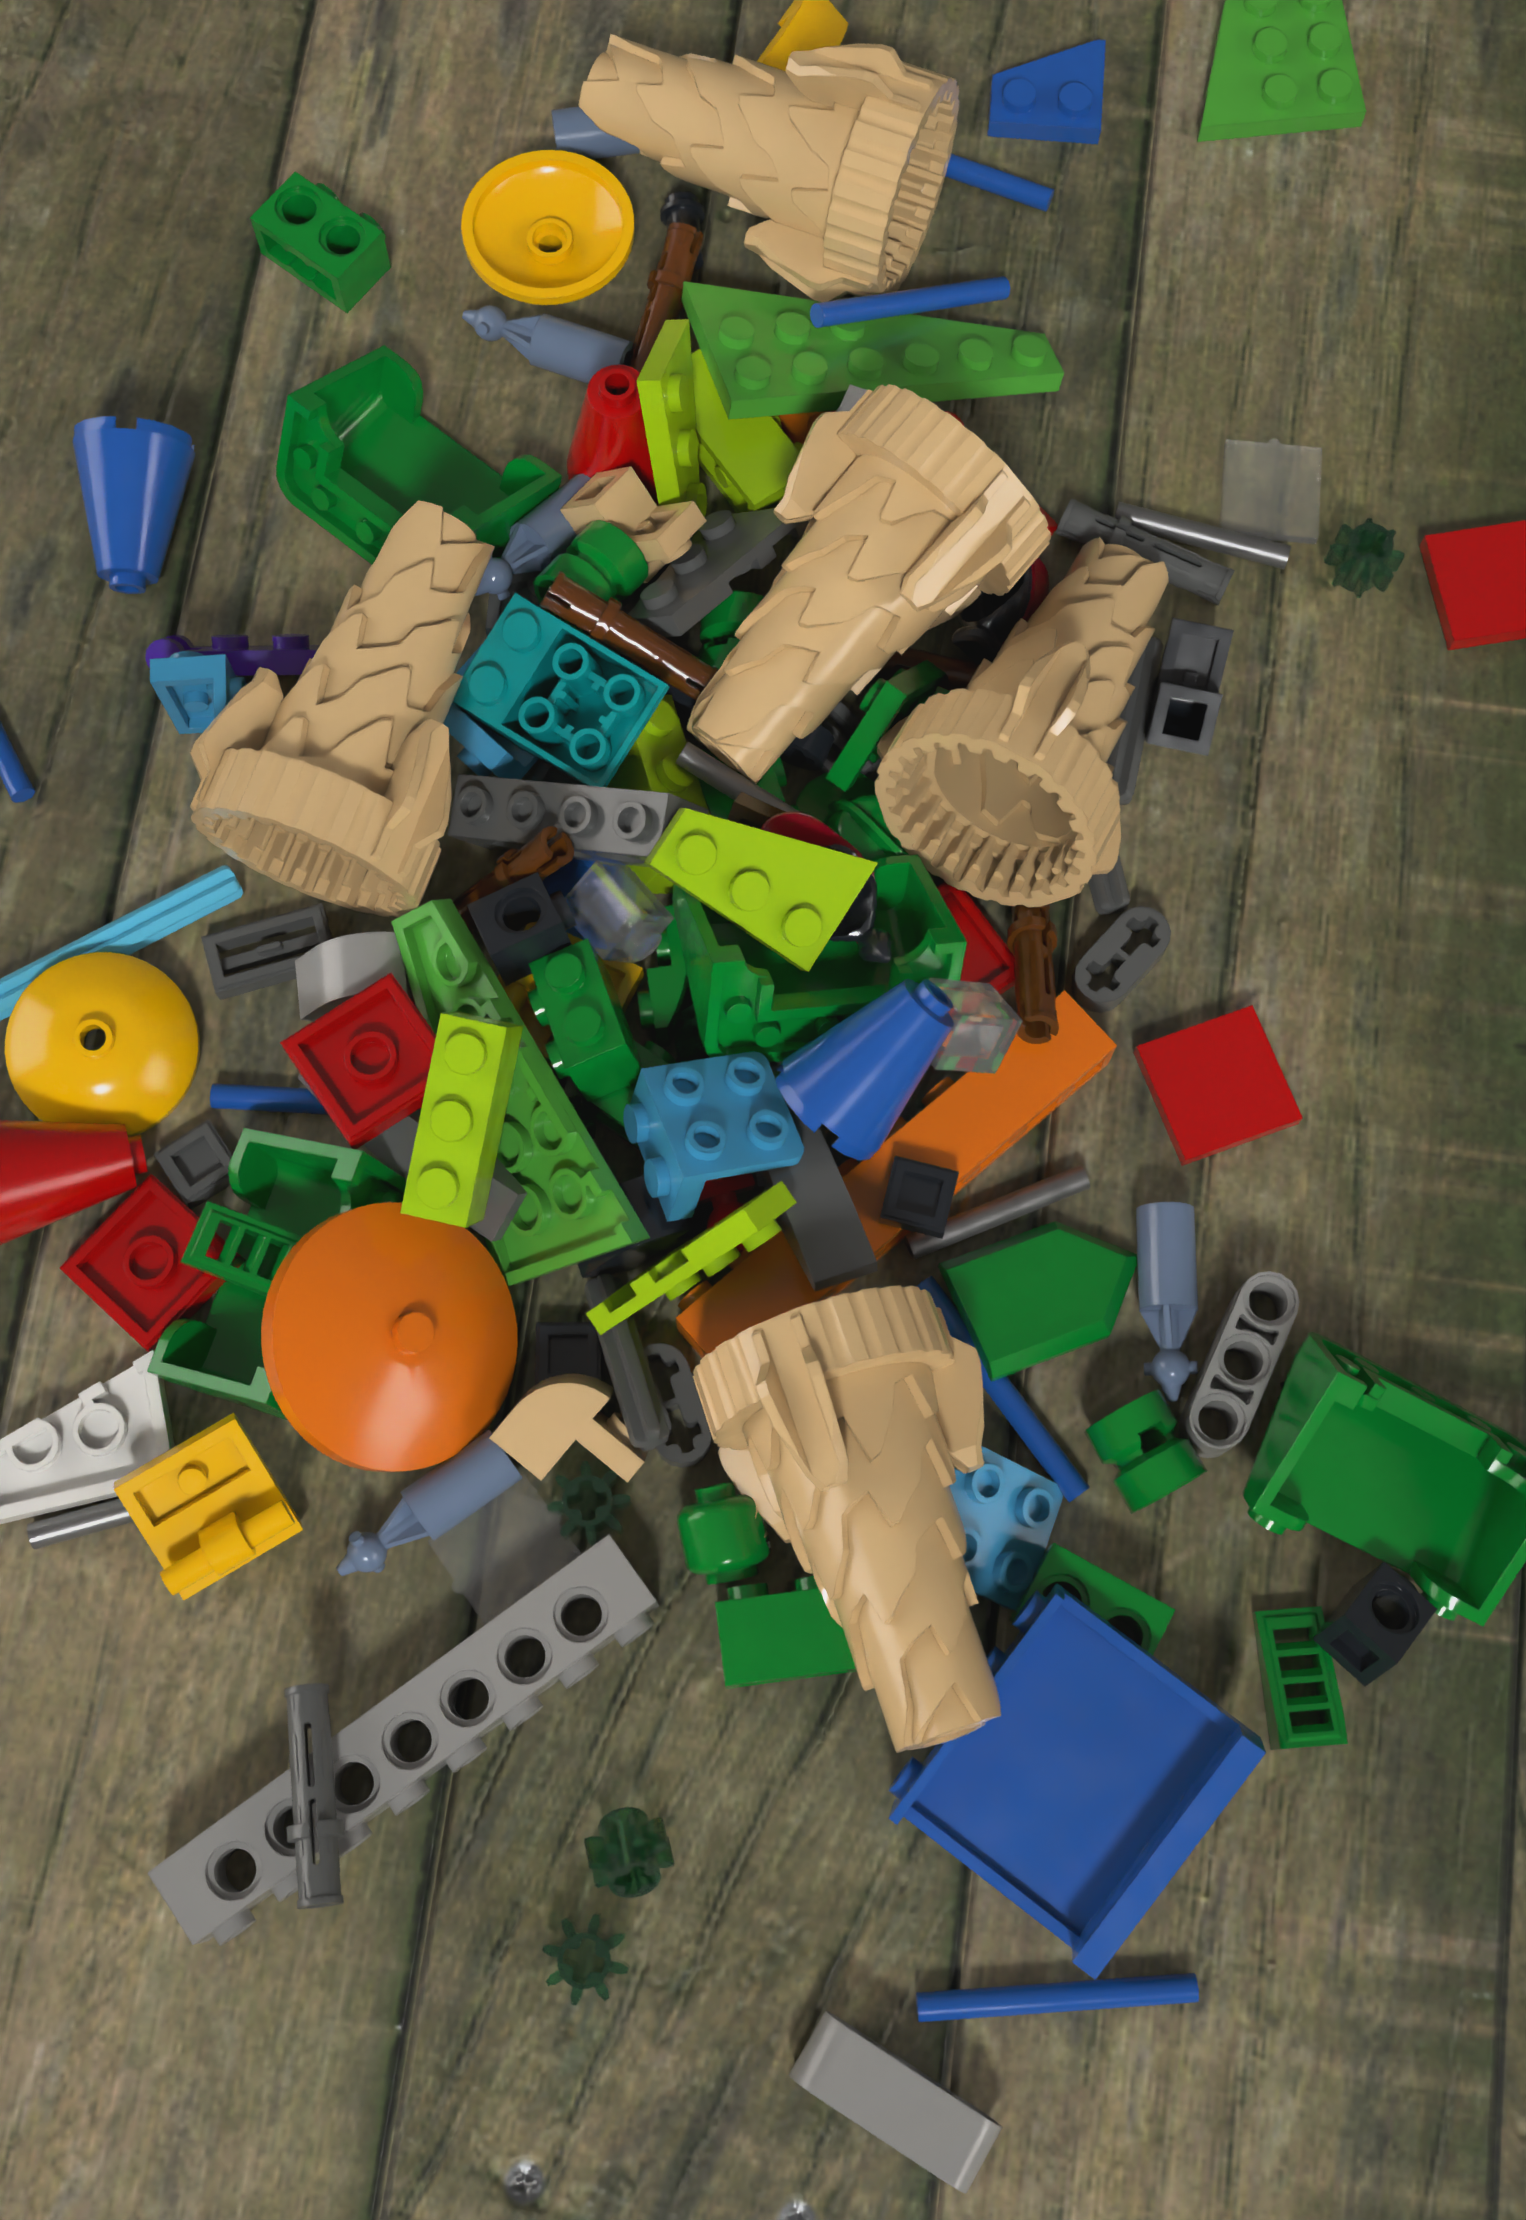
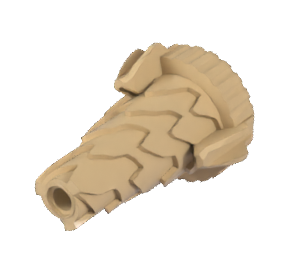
M611 34L606 53L603 52L597 57L587 81H583L579 107L603 132L636 146L640 150L639 154L660 162L663 169L675 177L730 196L729 207L767 219V221L748 228L744 241L745 248L757 253L772 270L811 299L827 302L834 301L846 294L861 297L896 292L899 290L902 282L905 281L929 229L949 165L958 121L959 86L956 85L957 81L954 78L901 61L894 48L883 44L857 43L823 47L809 51H792L787 62L786 71L736 54L732 64L716 58L692 53L678 57Z
M882 384L877 386L874 391L867 390L850 411L821 413L813 422L790 472L784 497L773 511L784 524L809 521L800 541L781 566L783 568L774 579L770 591L736 630L735 636L740 641L727 655L720 669L698 696L686 730L724 764L757 784L796 737L803 739L816 730L850 689L858 695L896 651L902 655L927 630L954 618L973 604L980 596L981 591L990 595L994 593L997 596L1008 593L1050 544L1051 532L1047 528L1048 522L1041 513L1038 503L1008 465L995 452L989 449L984 441L964 427L952 415L941 410L936 404L926 398L919 397L908 389H900L896 385L891 384L887 386Z
M418 500L391 529L375 562L366 573L361 587L354 584L349 589L329 635L322 641L312 659L309 658L297 683L284 698L277 674L270 669L259 667L252 681L236 693L195 741L190 754L201 782L190 807L193 810L191 819L196 824V829L205 835L206 839L213 845L221 848L226 854L244 863L247 867L314 898L355 911L384 917H400L418 908L441 855L442 849L439 847L440 842L438 839L444 835L450 815L452 793L449 728L444 725V721L463 676L454 673L471 630L470 614L468 611L495 546L476 540L475 533L456 517L443 512V507Z
M1101 537L1087 542L1076 556L1064 579L1049 592L1028 622L1020 618L1015 624L994 661L991 663L985 658L983 659L966 689L957 688L951 690L948 694L938 693L929 697L925 704L920 703L912 710L909 716L897 722L883 735L877 744V753L882 761L877 770L879 776L874 783L882 815L891 834L901 842V847L909 855L918 854L927 871L941 877L950 886L958 890H965L972 896L986 901L993 900L1001 905L1014 907L1016 905L1041 907L1081 893L1085 883L1089 882L1092 875L1107 874L1114 868L1118 860L1121 843V809L1118 782L1112 779V772L1115 767L1106 762L1128 723L1120 718L1135 689V686L1127 683L1155 631V628L1147 626L1168 584V571L1164 561L1154 563L1141 557L1137 552L1128 547L1117 544H1105Z
M901 1285L844 1293L797 1307L738 1333L737 1336L724 1341L715 1347L714 1351L706 1354L700 1360L701 1363L695 1366L693 1379L713 1441L720 1447L718 1455L721 1465L735 1488L742 1495L750 1496L754 1500L758 1513L774 1529L784 1543L791 1542L792 1548L804 1571L809 1574L813 1573L815 1582L831 1617L843 1628L864 1691L875 1688L896 1753L904 1750L926 1748L957 1739L984 1726L986 1721L1001 1716L996 1683L969 1606L979 1602L963 1559V1555L966 1553V1533L949 1486L956 1482L954 1468L965 1474L984 1466L981 1448L985 1427L981 1360L976 1348L950 1336L941 1308L935 1307L930 1292L926 1289L920 1290L919 1287L915 1286L901 1287Z

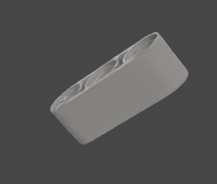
M1266 1271L1255 1274L1236 1291L1229 1301L1178 1424L1179 1437L1189 1439L1199 1457L1208 1459L1221 1456L1240 1443L1248 1432L1298 1313L1300 1303L1298 1291L1291 1280L1280 1273ZM1260 1293L1271 1298L1277 1309L1276 1320L1267 1321L1257 1317L1250 1308V1294ZM1226 1351H1238L1248 1357L1253 1369L1251 1379L1241 1380L1229 1374L1224 1364ZM1212 1409L1223 1415L1228 1426L1225 1439H1211L1203 1433L1198 1421L1200 1410Z
M828 2011L824 2012L789 2073V2077L805 2090L939 2179L965 2194L968 2192L1003 2128L987 2114Z

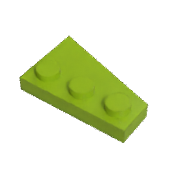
M689 319L665 320L637 378L658 504L662 506L694 501L705 517L707 494L706 488L703 483H700Z
M781 1180L715 1223V1226L705 1229L663 1256L585 1314L598 1333L602 1335L664 1293L669 1301H672L702 1280L698 1273L699 1270L703 1269L706 1275L710 1277L740 1257L741 1253L736 1248L740 1243L743 1244L749 1253L779 1233L782 1229L775 1219L797 1203Z

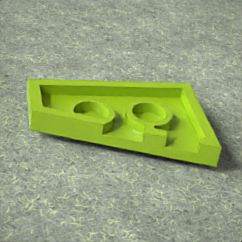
M679 808L644 864L788 962L806 972H809L878 864L874 861L687 808Z

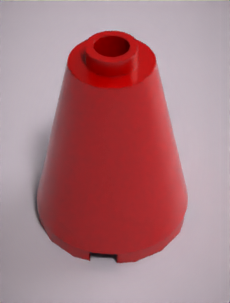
M620 364L604 367L592 376L586 390L567 457L568 478L570 480L578 474H584L592 478L598 472L632 467L657 506H659L637 387V378L640 372L630 366Z
M0 1120V1245L136 1188L135 1175L148 1172L141 1135L128 1137L125 1124Z

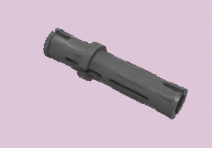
M1071 498L1060 520L1056 534L1084 545L1095 538L1101 537L1105 544H1117L1128 547L1137 552L1141 557L1154 563L1164 561L1168 571V583L1199 595V597L1217 606L1219 605L1235 570L1209 561L1171 542L1148 534L1132 526L1133 520L1123 515L1119 520Z
M325 1683L302 1684L284 1689V1696L287 1700L289 1766L294 1824L287 1827V1843H295L298 1884L297 1909L322 1908L344 1903L343 1895H341L338 1838L345 1836L344 1820H337L334 1758L328 1702L330 1690L329 1684ZM309 1728H311L315 1779V1785L313 1787H311L308 1747ZM314 1803H316L317 1811V1835L319 1842L320 1862L317 1865L315 1859V1834L313 1827L312 1805Z

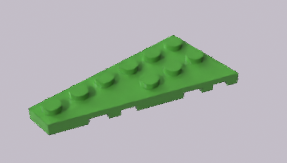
M1224 0L1197 142L1361 127L1366 114V108L1342 0Z
M687 281L683 283L681 302L728 420L834 411L841 405L850 384L872 391L882 384L884 386L888 384L896 385L900 389L905 388L916 393L921 398H926L931 402L1059 391L1064 371L1046 335L1043 333L913 314L816 328L810 319V309L814 303H820L817 300Z
M431 900L391 921L416 1007L435 1034H437L440 1014L447 1012H463L523 1026L497 1158L526 1190L527 1195L501 1240L491 1242L484 1237L488 1252L497 1263L507 1286L518 1285L649 1239L650 1236L452 900Z

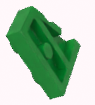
M925 660L908 670L901 667L887 681L880 678L862 700L860 709L866 714L825 778L844 792L848 791L855 784L858 775L867 761L870 760L875 763L880 758L877 753V744L883 735L897 722L909 716L912 710L920 703L925 704L927 699L933 695L946 673L930 661Z

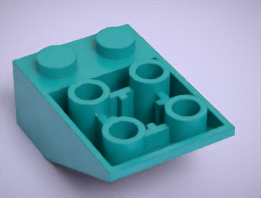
M514 593L463 674L453 703L475 721L584 785L607 787L670 687L668 684Z

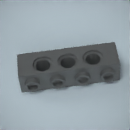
M458 774L447 836L489 850L507 852L510 849H520L534 839L541 830L547 826H554L558 828L557 834L548 840L547 844L559 836L561 832H564L572 842L574 848L573 859L649 867L644 864L646 858L679 808H687L708 814V809L665 792Z

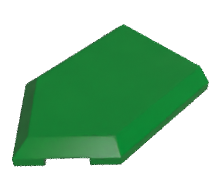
M1053 1221L941 1262L938 1268L992 1382L1108 1338L1137 1266V1254Z

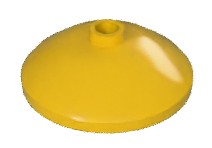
M538 150L511 157L499 163L481 177L465 202L461 219V233L464 249L471 266L478 276L491 288L502 295L520 302L537 305H557L573 302L597 292L620 272L630 255L634 242V213L631 201L623 185L601 164L573 152ZM551 249L558 250L555 252H546L547 250Z
M93 952L70 957L51 966L37 976L16 1002L9 1018L5 1036V1059L9 1077L20 1099L36 1117L42 1121L125 1124L128 1137L135 1136L154 1127L177 1108L192 1085L200 1056V1035L196 1017L190 1003L179 987L165 973L150 963L133 956L113 952ZM94 1029L104 1030L106 1035L104 1045L97 1050H87L84 1044L87 1033Z

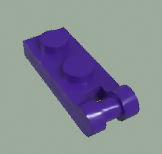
M175 634L151 643L146 650L145 659L150 668V659L169 658L172 654L181 651H193L203 655L226 654L236 676L255 675L259 667L270 669L277 675H301L309 658L312 659L320 645H310L308 634L273 635V645L249 646L248 635L211 636L212 646H194L185 636Z

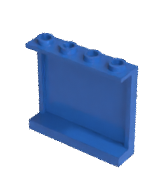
M1056 1583L1046 1597L1036 1590L1021 1608L1012 1622V1625L1019 1629L1020 1633L1005 1653L994 1646L986 1655L999 1694L1001 1716L986 1721L984 1726L965 1736L935 1745L923 1763L912 1756L888 1790L897 1797L893 1803L889 1819L896 1825H898L903 1817L910 1821L1072 1948V1962L1096 1980L1266 1754L1259 1735Z

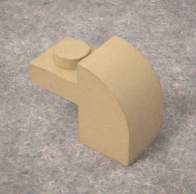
M632 467L596 473L560 509L577 535L590 522L596 520L609 522L626 533L641 550L647 562L648 577L643 583H648L665 564L675 561L684 555L692 545L690 538L707 521L694 501L657 506Z
M583 1374L557 1375L536 1384L518 1401L490 1436L494 1443L540 1481L543 1480L575 1440L627 1483L644 1464L648 1451H642L639 1447H634L631 1444L621 1414L614 1412L608 1418L600 1411L610 1399L614 1388L600 1379Z

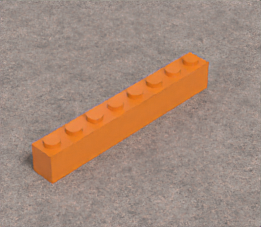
M1065 990L1055 998L1059 1030L1056 1036L1050 1034V1041L1041 1044H1031L1023 1041L1018 1036L1017 1031L1003 1043L997 1037L992 1038L970 1058L968 1063L973 1067L956 1082L950 1077H946L936 1084L921 1101L925 1108L908 1123L902 1116L899 1117L881 1148L869 1160H862L859 1163L856 1159L849 1158L838 1167L877 1261L902 1241L905 1235L912 1232L879 1223L895 1156L959 1171L954 1195H956L1109 1064L1117 1045ZM781 1230L749 1253L747 1250L740 1252L741 1256L728 1265L732 1271L714 1286L706 1280L692 1289L678 1304V1307L683 1312L675 1318L677 1330L697 1354L703 1358L724 1341L732 1339L738 1333L797 1307L812 1302H819L840 1294L857 1278L815 1292Z

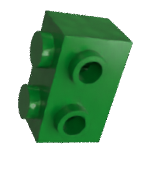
M586 938L528 963L537 987L527 991L528 998L541 1026L550 1025L555 1040L546 1043L545 1047L559 1079L562 1080L570 1076L587 1102L637 1082L641 1068H644L611 976L589 939Z
M814 1576L795 1579L796 1591L769 1595L767 1583L731 1587L727 1589L728 1600L715 1602L726 1689L857 1672L843 1628L831 1617Z

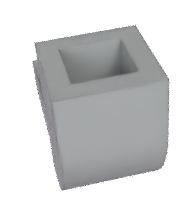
M363 932L336 937L318 944L295 961L300 1020L315 1021L389 973L393 974L416 1006L395 932Z

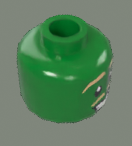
M733 1482L695 1489L697 1502L683 1507L677 1515V1526L687 1569L691 1573L705 1575L707 1585L736 1581L759 1574L757 1564L769 1556L771 1545L766 1521L756 1510L754 1500L750 1496L742 1495L741 1493L736 1494Z

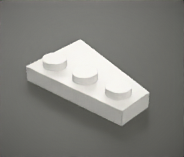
M154 1350L133 1361L134 1366L105 1383L99 1381L78 1394L79 1398L43 1419L36 1418L0 1439V1524L118 1497L114 1491L115 1481L175 1447L164 1379L147 1372Z

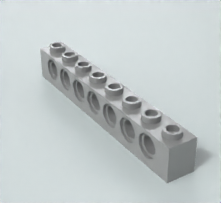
M609 1534L331 1738L334 1758L337 1820H344L345 1836L338 1838L339 1858L355 1849L373 1834L367 1823L390 1807L395 1816H397L427 1795L430 1789L424 1781L446 1764L452 1773H455L481 1755L487 1749L481 1738L504 1722L509 1731L535 1715L543 1708V1704L538 1696L551 1686L561 1681L563 1686L568 1689L590 1674L600 1665L593 1655L616 1639L623 1648L655 1624L649 1614L659 1607L656 1599ZM579 1599H592L599 1603L601 1607L602 1618L599 1626L595 1631L584 1636L570 1633L565 1624L567 1609L573 1602ZM526 1639L538 1640L542 1643L546 1654L542 1669L531 1677H518L510 1665V1655L513 1648L519 1642ZM470 1680H480L488 1690L489 1702L487 1708L479 1717L465 1720L455 1709V1694L463 1683ZM415 1721H421L428 1727L431 1733V1747L422 1759L416 1762H409L399 1751L398 1738L406 1725ZM313 1752L309 1754L311 1787H313L315 1779ZM361 1763L371 1771L374 1785L370 1796L364 1802L355 1805L344 1797L341 1781L348 1768L354 1764ZM290 1768L147 1873L192 1945L210 1941L212 1938L216 1939L219 1946L226 1944L256 1921L250 1910L271 1894H274L278 1902H281L298 1891L295 1846L287 1843L284 1833L285 1819L289 1812L293 1810ZM314 1803L312 1805V1811L315 1820L314 1843L315 1859L317 1861L320 1858L319 1842L317 1835V1811L316 1803ZM239 1849L250 1853L256 1863L255 1878L245 1890H239L232 1886L226 1875L227 1862L231 1855Z

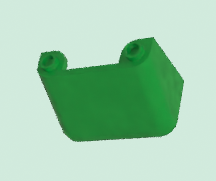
M385 345L288 394L276 464V477L279 487L285 497L297 509L371 565L375 562L393 526L418 500L443 507V512L465 523L475 533L476 540L495 546L492 557L501 558L510 540V528L560 487L562 475L533 455L522 454L508 462L502 476L420 415L423 404V388L419 374L407 361Z
M919 855L889 856L874 861L878 863L873 870L877 883V910L874 926L875 928L888 931L893 939L891 945L892 957L889 963H869L864 961L858 954V944L855 941L835 942L829 940L809 972L800 970L673 884L672 901L699 1035L708 1056L713 1058L755 1051L763 1054L768 1062L783 1061L786 1057L906 979L913 980L918 984L926 979L937 985L953 1004V1008L949 1011L953 1019L967 941Z
M243 1128L228 1166L229 1183L233 1193L239 1199L251 1205L247 1216L304 1236L328 1218L350 1209L374 1203H402L406 1187L404 1177L362 1150ZM244 1233L237 1253L247 1261L256 1237ZM269 1244L256 1275L266 1279L269 1278L281 1247ZM246 1261L239 1267V1269L243 1270ZM226 1281L218 1289L205 1323L181 1318L172 1322L165 1329L157 1342L147 1372L166 1381L287 1420L274 1398L263 1364L261 1325L266 1297Z
M1309 1332L1294 1357L1242 1492L1249 1506L1248 1515L1265 1529L1282 1535L1287 1528L1299 1532L1308 1523L1410 1574L1414 1582L1422 1590L1421 1595L1437 1608L1435 1613L1441 1617L1454 1621L1459 1614L1484 1626L1526 1562V1443L1494 1423L1320 1334Z

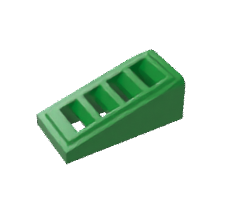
M207 1201L180 1263L267 1297L272 1280L282 1261L303 1236ZM219 1223H223L232 1228L218 1260H215L205 1255ZM244 1233L256 1237V1240L242 1270L231 1266ZM271 1243L281 1247V1250L269 1278L266 1279L256 1274Z
M1322 1606L1252 1612L1270 1750L1348 1744L1344 1711L1333 1658L1313 1640V1637L1325 1623ZM1305 1627L1308 1629L1309 1641L1275 1644L1273 1630ZM1311 1655L1313 1668L1285 1671L1280 1669L1278 1657ZM1315 1682L1317 1696L1286 1698L1284 1685ZM1319 1710L1321 1724L1291 1726L1289 1712Z

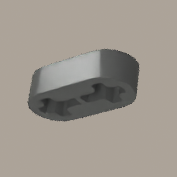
M1139 906L1124 912L1080 959L1073 973L1071 990L1073 997L1080 1006L1092 1012L1102 1013L1110 1011L1117 1007L1160 961L1170 942L1171 930L1166 918L1153 908ZM1144 927L1153 933L1149 942L1150 945L1146 943L1139 945L1130 956L1123 951L1132 934L1130 929L1136 933L1140 932ZM1111 963L1118 968L1110 983L1113 991L1102 987L1095 992L1089 988L1088 985L1092 976L1088 971L1098 976Z
M664 1343L648 1345L643 1350L649 1369V1362L661 1359L665 1367L676 1365L679 1372L670 1377L671 1388L675 1398L663 1402L659 1388L655 1384L668 1425L669 1436L673 1434L668 1413L677 1409L680 1410L683 1421L688 1428L698 1426L702 1432L693 1438L694 1449L690 1452L682 1453L677 1444L666 1446L664 1443L656 1446L655 1449L661 1459L671 1466L680 1468L694 1466L701 1462L710 1451L712 1435L690 1367L682 1352L674 1346Z

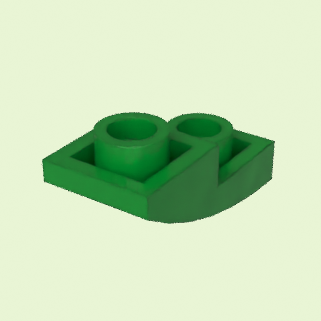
M673 905L663 906L665 928L654 930L659 967L646 969L649 990L637 992L642 1029L655 1028L656 1042L660 1047L670 1046L681 1022L689 992V981Z

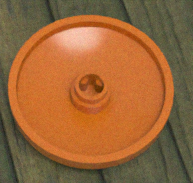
M401 1202L374 1203L350 1209L334 1215L315 1226L292 1247L282 1261L272 1280L263 1309L261 1325L263 1364L268 1383L282 1413L292 1427L319 1452L344 1465L365 1471L402 1472L423 1469L439 1464L458 1454L484 1432L500 1410L508 1393L516 1365L518 1334L515 1309L505 1278L491 1254L466 1228L400 1213Z

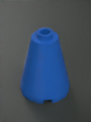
M116 416L85 419L74 426L72 442L97 575L101 579L109 581V588L113 591L126 594H141L146 592V585H152L159 581L195 458V444L192 445V437L187 432L172 425L150 419L137 418L136 429L116 428Z
M906 979L786 1057L776 1069L782 1071L775 1078L776 1085L786 1103L814 1133L823 1124L839 1137L831 1145L834 1149L856 1160H869L881 1148L953 1028L954 1021L949 1014L953 1004L949 997L931 981L924 979L918 984L913 980Z

